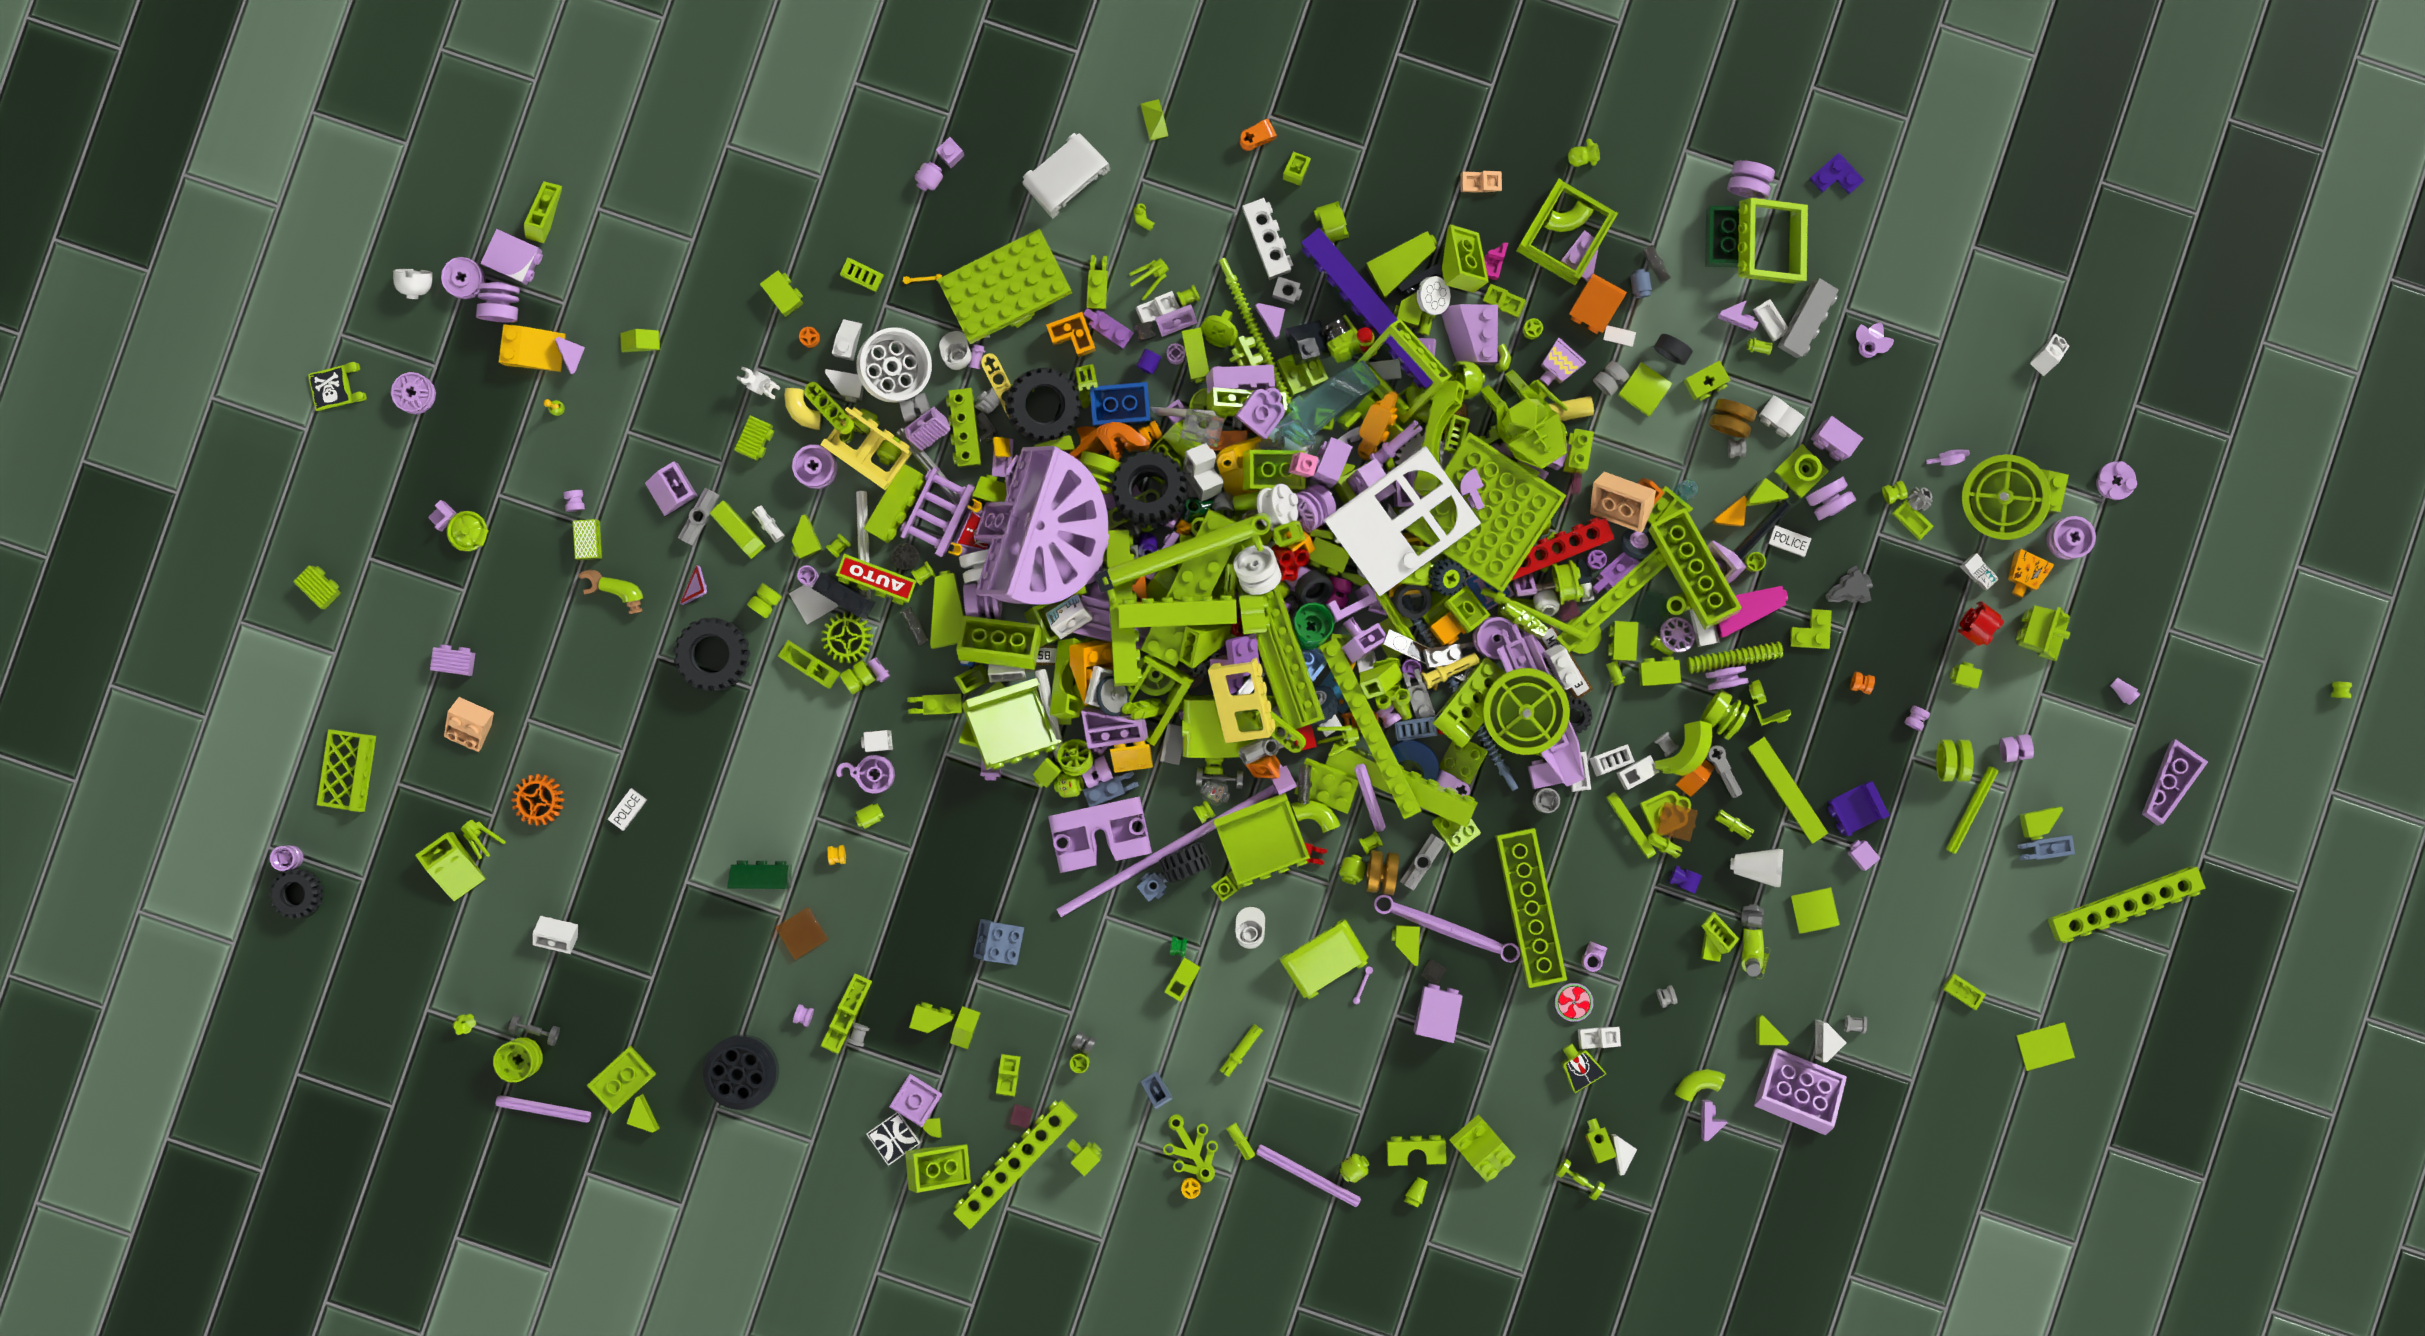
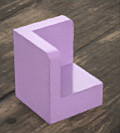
M440 500L435 505L437 509L429 516V519L436 525L435 528L437 530L443 531L448 526L450 519L457 513L445 501Z

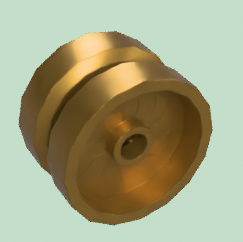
M1717 399L1714 410L1718 414L1710 417L1708 426L1730 436L1744 439L1749 438L1752 428L1747 423L1755 421L1757 411L1735 401Z
M1371 850L1366 872V892L1377 893L1381 881L1383 894L1394 895L1399 864L1398 853L1389 852L1386 855L1385 864H1383L1382 851Z

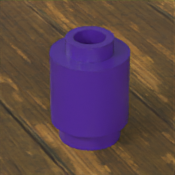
M1146 532L1139 537L1138 554L1140 557L1157 551V539L1152 533Z

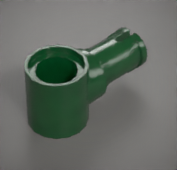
M1195 498L1188 499L1181 511V518L1187 523H1192L1194 519L1204 516L1208 509L1214 511L1212 509L1213 500L1201 502Z

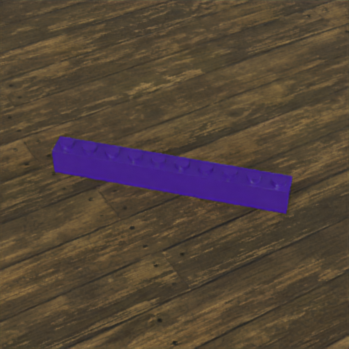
M1320 228L1316 229L1301 242L1303 247L1301 250L1307 258L1312 257L1315 261L1314 266L1320 273L1324 271L1328 276L1326 278L1328 283L1340 290L1338 293L1345 302L1348 300L1353 305L1351 307L1352 311L1357 316L1361 315L1365 319L1364 325L1376 332V339L1381 336L1389 325L1398 320ZM1390 335L1382 345L1386 344L1390 349L1388 352L1394 360L1397 358L1402 363L1401 368L1406 374H1412L1415 378L1413 382L1419 389L1423 387L1426 391L1434 382Z

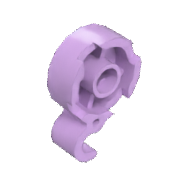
M879 755L867 756L857 767L851 763H842L836 770L837 776L842 777L843 769L848 767L850 775L856 779L859 786L865 792L872 794L882 793L889 789L895 778V770L892 763ZM874 769H877V772L880 773V777H877V780H874V777L870 775L871 771L874 772Z

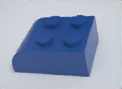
M1147 382L1098 386L1097 388H1094V386L1090 387L1093 426L1099 427L1110 422H1120L1126 425L1151 422Z

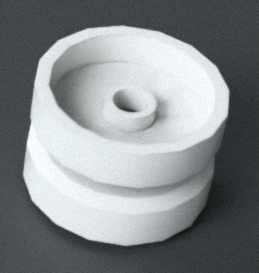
M1255 545L1245 548L1238 553L1233 563L1241 588L1246 593L1252 595H1261L1271 591L1279 584L1282 576L1273 550L1262 545L1263 550L1260 552Z
M989 549L959 557L962 568H974L963 573L965 584L978 583Z

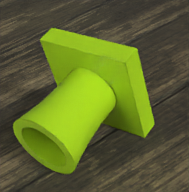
M1803 444L1774 470L1799 498H1802L1829 472L1821 464L1820 460ZM1802 467L1806 469V473L1802 471Z

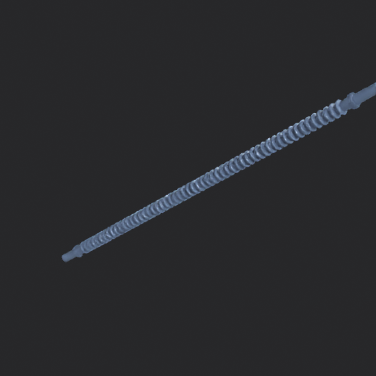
M1403 595L1402 605L1409 611L1416 610L1414 608L1415 604L1411 603L1412 599L1408 598L1410 595ZM1410 619L1414 621L1413 626H1417L1416 630H1419V635H1422L1421 640H1425L1424 645H1428L1429 648H1436L1435 638H1431L1432 633H1428L1429 628H1426V623L1423 624L1422 622L1424 619ZM1450 676L1446 683L1450 684L1449 688H1452V693H1454L1459 687L1460 681H1456L1455 677ZM1483 724L1477 730V736L1481 737L1480 741L1484 742L1483 746H1486V750L1489 751L1488 755H1491V760L1495 761L1494 765H1497L1500 776L1503 775L1511 791H1514L1518 786L1509 772L1510 768L1503 762L1504 758L1500 757L1502 754L1498 753L1499 749L1495 748L1496 744L1492 743L1493 739L1489 738L1490 734H1487L1488 730L1484 729L1485 725Z

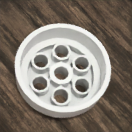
M886 328L878 331L863 343L857 356V373L862 385L875 398L885 402H902L914 397L924 389L931 375L932 362L926 345L917 335L906 329ZM892 345H896L898 347V354L892 351ZM874 349H877V350L880 351V353H881V357H880V358H876V357L874 356V354H873V350H874ZM906 358L912 361L911 368L906 366ZM887 363L893 364L894 372H890L887 369ZM870 367L876 370V376L869 374ZM901 377H905L907 379V386H904L901 383ZM883 381H886V382L889 383V385H890V389H889V390H885V389L883 388V386H882Z

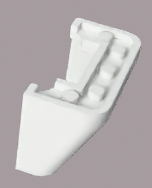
M1073 133L1069 136L1065 145L1034 171L1030 170L1023 176L1024 180L1022 183L1052 219L1060 213L1058 210L1061 209V205L1065 207L1066 203L1094 179L1097 180L1098 174L1104 176L1110 171L1109 163L1080 133L1077 135Z

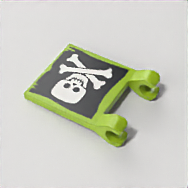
M350 362L342 366L308 374L316 411L361 402L367 399L366 394L362 392L351 394L347 373L359 371V363Z

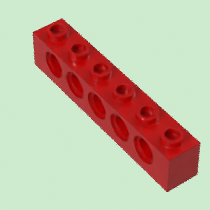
M1599 517L1588 521L1589 525L1583 527L1581 523L1571 527L1572 532L1566 534L1565 531L1554 534L1555 538L1548 541V538L1537 541V546L1532 547L1525 558L1524 567H1519L1511 581L1615 539L1607 519L1600 520ZM1587 530L1593 532V539L1587 537ZM1570 537L1575 538V540H1576V545H1575V546H1572V545L1569 543V538H1570ZM1553 544L1558 545V547H1559V552H1558V553L1553 552V550H1552V545H1553ZM1535 551H1539L1542 554L1541 560L1535 558Z

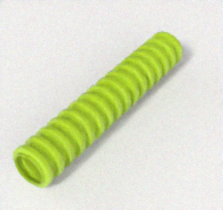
M1778 641L1776 644L1772 642L1770 645L1764 644V646L1746 647V649L1729 650V652L1723 651V653L1699 655L1698 658L1697 656H1693L1692 659L1688 657L1687 668L1690 674H1693L1694 671L1699 673L1700 670L1702 672H1705L1706 669L1711 671L1712 668L1717 670V667L1722 669L1723 666L1728 668L1729 665L1734 667L1735 664L1739 666L1741 663L1745 665L1747 662L1751 664L1753 661L1756 663L1759 660L1761 662L1765 659L1768 661L1771 658L1774 660L1777 657L1782 658L1783 648Z

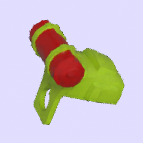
M1346 314L1343 317L1350 330L1327 343L1328 350L1337 363L1351 360L1353 355L1360 352L1364 355L1375 342L1374 334L1369 328L1364 327L1357 331Z

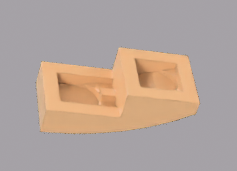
M1502 172L1460 173L1461 192L1502 191Z

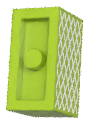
M596 519L573 521L575 559H602L600 521Z

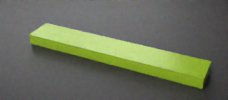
M1765 737L1747 747L1810 843L1813 844L1827 835V830Z

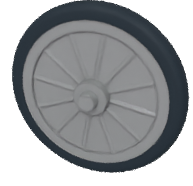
M1114 676L1104 677L1099 682L1096 690L1098 705L1109 716L1123 714L1121 711L1122 706L1129 702L1127 686L1114 687Z

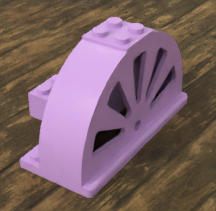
M1055 446L1022 448L1005 502H986L974 539L990 545L975 594L991 596L1014 604H1051L1075 594L1091 579L1095 572H1098L1102 565V558L1108 547L1110 536L1108 534V515L1104 497L1098 483L1080 461Z

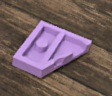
M1584 230L1560 262L1576 271L1592 244L1594 237ZM1598 249L1581 276L1586 282L1591 274L1594 273Z

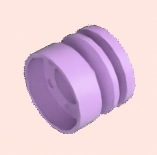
M499 282L478 285L479 291L486 292L479 293L478 298L485 300L486 303L477 304L476 318L494 322H517L518 308L511 306L510 303L519 301L518 297L512 296L519 294L520 289L518 287Z
M1310 485L1305 490L1296 493L1298 497L1297 521H1300L1302 530L1305 533H1310L1319 526L1326 523L1324 519L1336 511V503L1333 496L1321 485Z
M977 583L963 585L966 616L982 618V614H985L986 618L992 619L991 613H994L995 619L1001 620L1003 610L1001 600L991 596L975 594Z

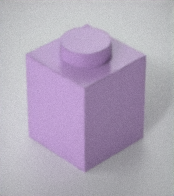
M951 137L936 149L937 154L950 168L965 156L963 150Z
M1865 840L1855 841L1849 846L1851 849L1847 852L1858 867L1864 871L1881 859Z

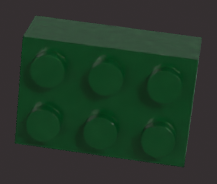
M1709 206L1706 210L1705 267L1738 268L1739 206Z

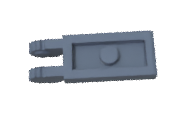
M1133 771L1121 776H1115L1113 779L1098 783V785L1089 789H1084L1083 792L1089 807L1124 794L1130 789L1138 787V782H1133L1124 788L1121 780L1131 778L1134 775Z
M2072 835L2032 840V842L2018 844V848L2026 849L2033 847L2034 854L2019 856L2020 860H2039L2075 854Z

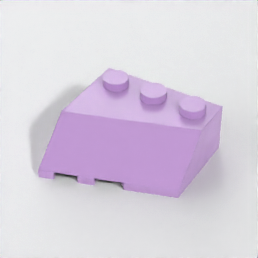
M1458 304L1448 306L1441 315L1455 360L1470 361L1477 365H1496L1498 305Z

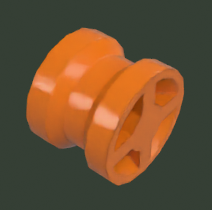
M805 327L799 333V339L804 346L813 348L818 345L820 336L814 328Z

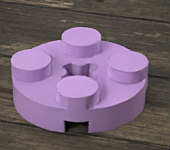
M2111 462L2104 465L2099 470L2096 479V486L2100 494L2114 500L2128 497L2137 486L2135 472L2125 462ZM2113 476L2120 478L2121 481L2119 482V486L2117 484H2112V481L2114 480Z

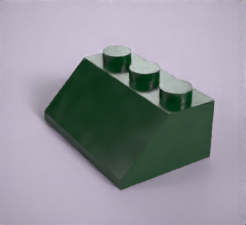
M737 860L736 864H732L730 867L727 889L791 888L792 865H787V861H775V864H767V861H756V864H748V860Z

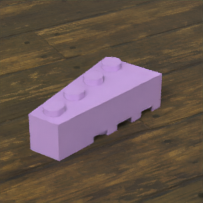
M2176 739L2170 741L2142 815L2158 826L2164 824L2208 761Z

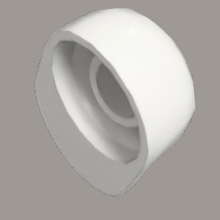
M952 331L943 336L940 340L939 348L942 359L947 367L952 370L965 368L971 361V351L965 334L960 331Z
M1255 907L1242 909L1236 917V939L1244 948L1252 949L1260 946L1265 937V915L1260 909Z

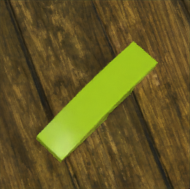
M854 974L821 1047L839 1054L871 986V980Z

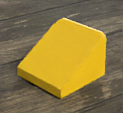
M994 437L995 457H1010L1009 439Z

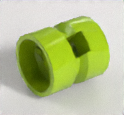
M762 583L756 590L758 596L751 597L747 605L767 619L772 613L771 606H777L782 596Z
M863 660L854 664L852 670L847 669L839 674L852 695L862 690V685L868 686L876 680Z

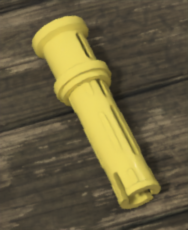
M1474 652L1444 667L1437 666L1435 670L1429 673H1422L1421 676L1427 689H1431L1433 685L1441 681L1443 683L1446 682L1448 677L1479 664L1480 661Z

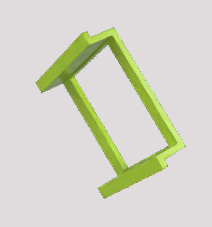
M1559 178L1516 251L1571 284L1576 285L1618 213ZM1562 191L1577 200L1585 202L1607 217L1576 271L1531 245Z

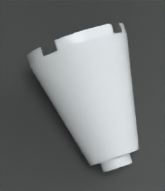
M1783 849L1736 854L1735 858H1731L1730 870H1734L1736 875L1774 887H1780Z

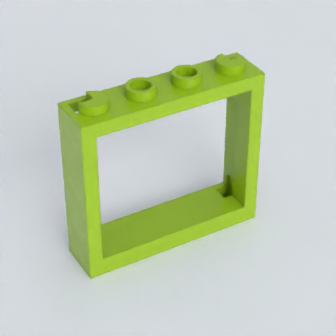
M1757 198L1741 200L1738 209V277L1792 284L1807 281L1808 205ZM1756 207L1790 211L1789 273L1755 269Z
M1399 319L1389 325L1353 368L1368 383L1371 389L1383 399L1386 394L1394 390L1368 363V360L1390 335L1434 382L1411 408L1398 397L1395 405L1398 408L1396 415L1403 423H1406L1423 408L1452 375L1403 321Z

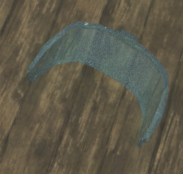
M1361 360L1328 379L1304 400L1300 395L1296 396L1288 404L1291 411L1280 421L1276 428L1280 431L1281 435L1300 447L1312 446L1316 443L1313 436L1350 403L1377 387L1380 381L1365 361Z

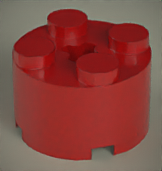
M1979 601L1976 603L1978 606L1975 609L1971 607L1959 623L1961 629H1958V633L1976 646L1982 644L1987 646L1992 641V635L1996 629H2000L2004 624V620L2001 619L1999 613L1984 602Z

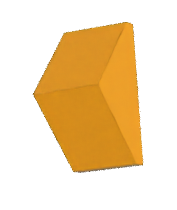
M1743 496L1713 519L1712 523L1735 527L1744 526L1747 498Z

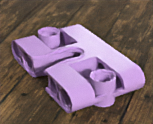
M1140 797L1048 816L1060 873L1096 865L1097 844L1095 832L1099 829L1105 832L1107 844L1116 861L1152 853ZM1136 821H1140L1143 824V829L1140 832H1135L1132 829V825ZM1061 837L1066 838L1068 841L1067 846L1063 849L1057 845V841Z

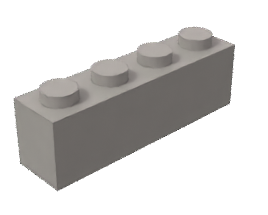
M1820 278L1813 280L1777 347L1795 358L1805 356L1810 350L1809 344L1811 340L1815 339L1819 333L1818 328L1821 322L1823 323L1829 314L1827 311L1830 305L1832 306L1836 302L1838 297L1836 294L1839 290Z

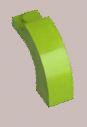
M1703 721L1684 724L1685 741L1681 751L1674 757L1655 761V769L1661 770L1665 774L1674 773L1681 776L1696 770L1703 763L1710 750L1712 724Z

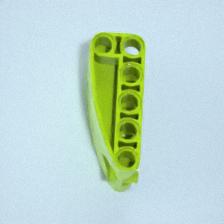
M1185 695L1183 697V757H1240L1238 753L1239 748L1256 741V739L1225 743L1214 695ZM1266 696L1267 700L1271 703L1272 711L1277 704L1275 697ZM1241 711L1235 712L1240 732L1262 730Z

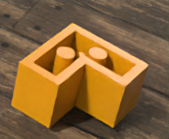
M1082 312L1046 325L1054 346L1072 340L1078 357L1096 351Z
M1450 612L1429 627L1442 646L1453 644L1459 639L1457 636L1459 633L1462 632L1463 635L1466 633Z

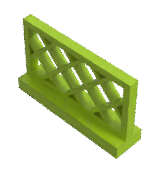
M328 729L317 805L365 812L376 736ZM334 734H338L343 740L338 746H335L333 743ZM354 737H359V744L353 749L349 741ZM344 745L350 750V753L345 757L339 752V749ZM336 753L340 761L332 765L330 756ZM353 755L356 759V764L350 768L346 760ZM343 763L347 772L340 776L336 768ZM333 772L337 780L330 785L327 776ZM350 774L353 778V783L347 787L343 779ZM340 782L344 791L337 795L333 787ZM328 791L334 797L329 803L324 802L325 793ZM346 793L350 797L349 806L344 805L340 800Z

